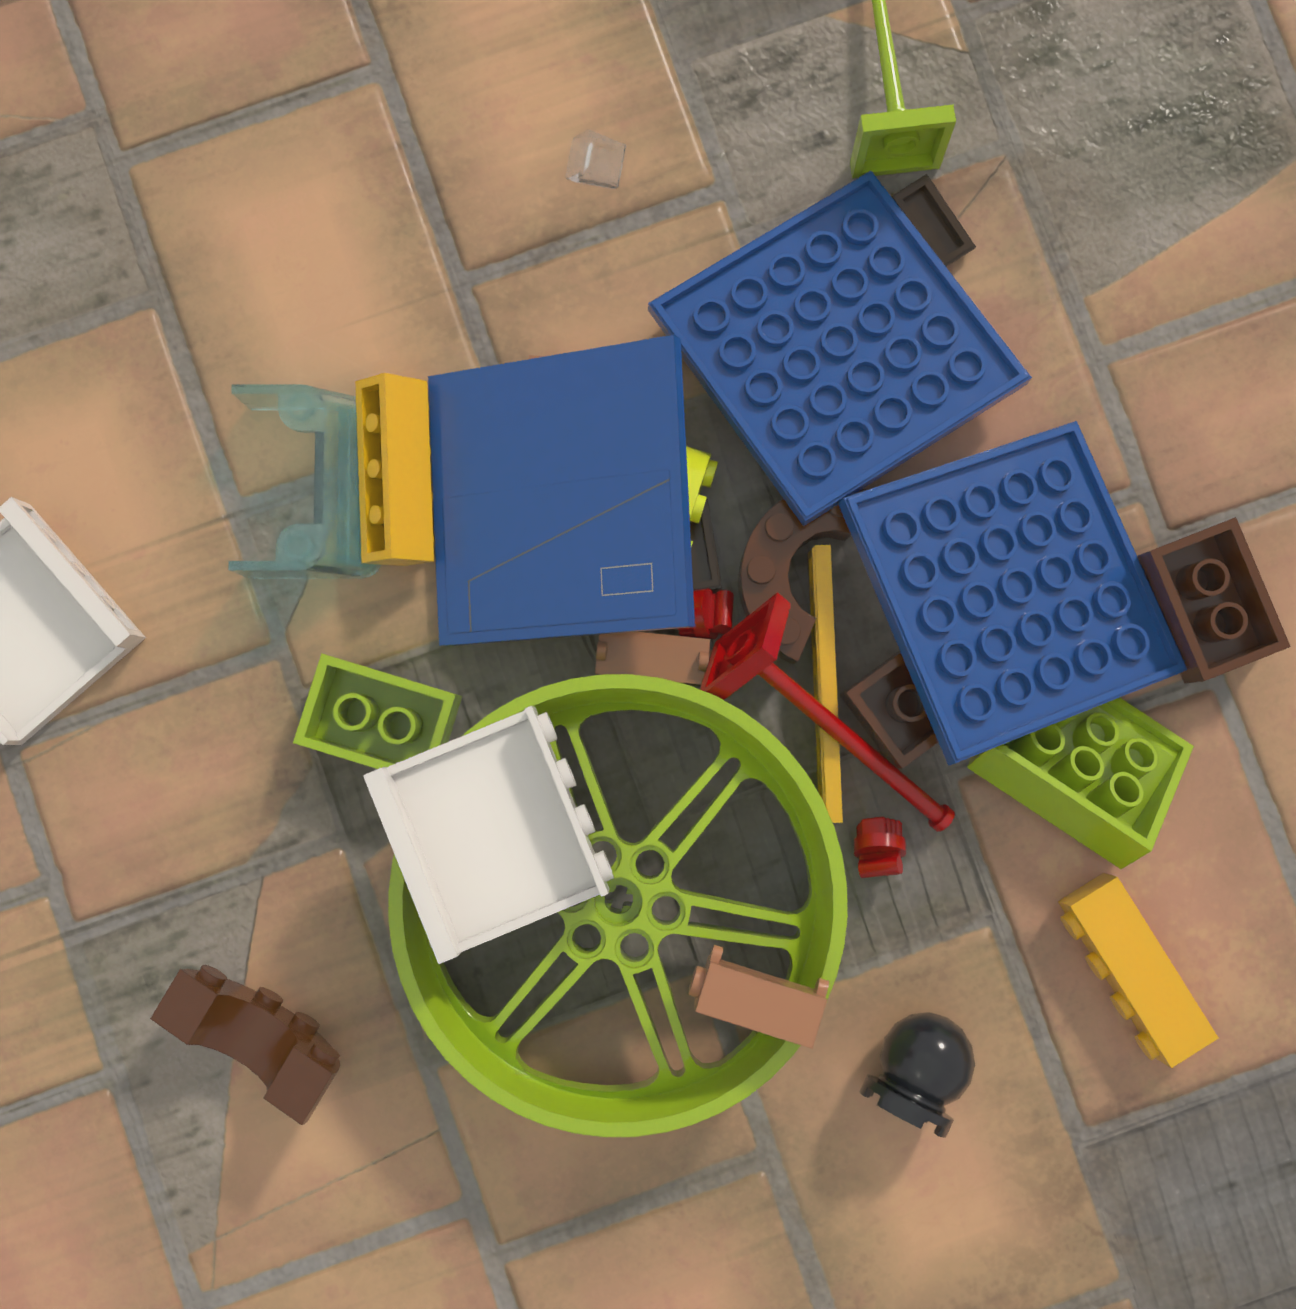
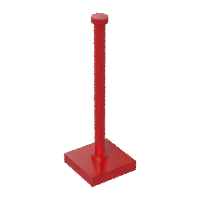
M778 592L715 642L700 690L725 700L756 675H759L929 819V826L936 832L945 830L952 823L955 817L953 809L947 804L940 805L773 663L777 660L791 603Z

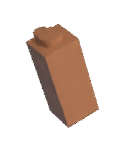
M645 632L599 634L595 675L633 674L658 677L690 686L701 687L712 650H709L710 639Z
M713 945L705 968L695 967L689 986L688 995L695 997V1012L813 1049L827 1003L826 994L829 981L818 978L814 989L721 960L723 947Z

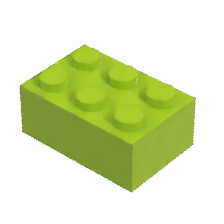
M321 653L293 743L375 769L389 767L449 742L463 696Z

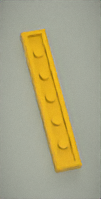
M814 545L808 552L810 615L816 618L811 630L814 698L838 717L831 545ZM815 723L818 793L825 804L832 823H843L840 745Z

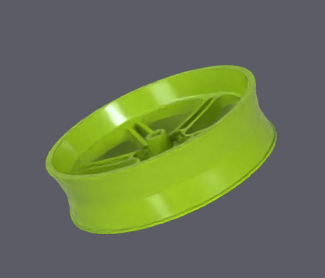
M604 674L561 681L517 697L488 714L462 736L520 713L530 706L536 707L538 715L547 712L555 730L558 726H565L603 826L602 829L595 830L594 833L589 834V840L591 845L599 841H606L614 846L617 857L613 864L610 865L614 879L607 881L609 892H614L617 885L627 887L626 894L633 896L632 902L625 901L622 908L617 909L611 906L613 899H606V895L602 897L598 895L557 912L564 920L565 930L500 1012L495 1016L487 1017L476 1013L465 1001L453 983L444 962L438 964L394 854L388 890V922L393 956L400 982L410 1006L425 1033L442 1056L470 1084L491 1100L517 1115L544 1126L590 1136L639 1137L666 1133L694 1125L722 1113L750 1096L769 1081L790 1060L801 1045L753 1030L741 1044L721 1060L712 1063H702L696 1059L689 1048L659 954L658 945L667 935L680 934L782 948L788 951L790 959L785 980L813 989L818 978L828 980L829 987L826 994L828 1000L838 974L844 950L848 907L843 856L834 825L825 804L802 766L769 730L739 708L715 695L690 685L658 677L633 674ZM632 710L677 716L709 728L719 741V750L714 761L641 841L636 843L624 841L617 833L580 736L581 725L585 720L594 715ZM557 740L550 742L557 761L561 760L562 756ZM730 758H736L739 762L738 769L680 842L671 850L659 838ZM745 779L759 780L770 790L785 811L798 839L807 870L809 894L803 907L795 911H782L680 889L672 881L671 875L675 866L730 798L739 784ZM569 788L576 807H578L574 797L572 788ZM647 850L658 852L664 860L661 871L651 876L641 873L636 865V859L639 854ZM662 896H670L679 903V912L671 920H661L653 914V903ZM691 906L797 926V932L793 936H785L689 921ZM584 924L596 927L601 935L599 944L592 948L580 946L574 937L575 929ZM633 933L641 934L648 942V949L641 956H628L621 948V941L625 936ZM564 951L576 964L509 1037L500 1036L499 1028ZM609 959L614 961L620 968L659 1067L657 1072L648 1080L617 1085L581 1083L560 1079L529 1067L518 1053L519 1044L595 961ZM650 968L653 969L684 1066L680 1070H674L670 1066L635 975L636 973Z

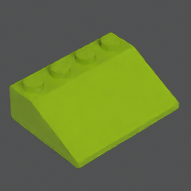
M1119 697L972 756L967 768L1119 869H1123L1152 851L1194 746Z

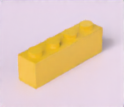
M381 373L355 381L361 562L393 566H409L434 562L427 381L390 373Z
M1102 873L1058 901L1065 913L1060 916L1064 927L1075 940L1081 938L1089 951V954L1085 956L1086 962L1100 980L1106 978L1114 991V994L1110 996L1111 1002L1125 1020L1131 1018L1139 1031L1134 1036L1135 1040L1151 1061L1156 1058L1170 1068H1173L1219 1039L1117 876Z

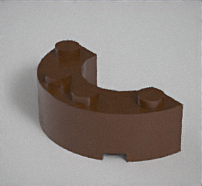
M782 499L761 518L754 528L741 557L738 590L746 617L777 592L791 603L778 657L791 664L799 661L816 621L815 617L801 609L791 594L788 579L791 558L797 549L812 540L832 538L846 541L851 533L839 505L803 526L786 501Z
M202 965L199 970L180 969L150 1018L186 1045H200L214 1049L245 1065L266 1085L267 1092L263 1099L300 1125L308 1122L340 1068L339 1053L317 1032L320 1024L315 1019L301 1012L294 1014L281 1006L283 999L277 993L264 987H259L255 991L227 979L225 974L209 965Z

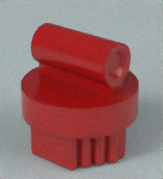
M709 588L694 590L695 627L677 628L679 635L684 637L712 640L716 639L718 634H726L732 629L734 594L727 590H721L714 594Z
M884 816L862 819L856 826L857 837L854 839V856L860 859L858 862L860 877L870 878L902 874L903 864L901 858L906 855V839L902 836V823L899 820L885 818Z

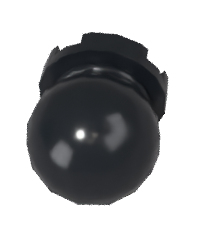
M930 1012L911 1014L895 1023L885 1036L880 1054L883 1074L879 1075V1077L867 1074L860 1089V1094L869 1098L875 1092L880 1095L877 1106L920 1129L924 1122H931L937 1125L934 1134L946 1138L954 1120L945 1113L946 1109L944 1106L960 1099L971 1084L975 1068L973 1048L963 1029L949 1018Z

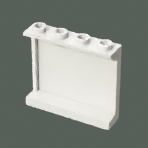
M11 497L0 506V513L5 517L0 521V744L23 745L146 637L31 504Z
M534 706L527 707L520 713L389 767H382L363 775L438 964L457 957L465 950L595 896L601 895L602 897L609 893L607 881L614 879V875L603 850L595 853L588 835L594 833L595 828L585 804L576 807L569 788L576 786V781L566 758L557 761L550 742L558 738L547 712L538 715Z

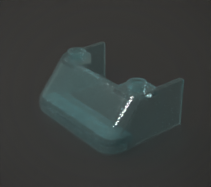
M232 384L231 394L250 410H278L282 422L290 429L302 433H315L314 524H293L285 528L280 533L276 542V561H229L228 570L248 579H363L374 575L381 565L361 562L356 396L303 384Z

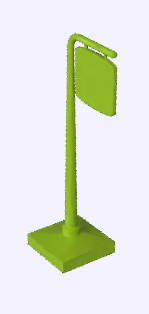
M872 0L887 112L860 116L850 159L852 179L859 178L869 171H872L875 176L940 169L956 124L954 104L905 109L886 0Z

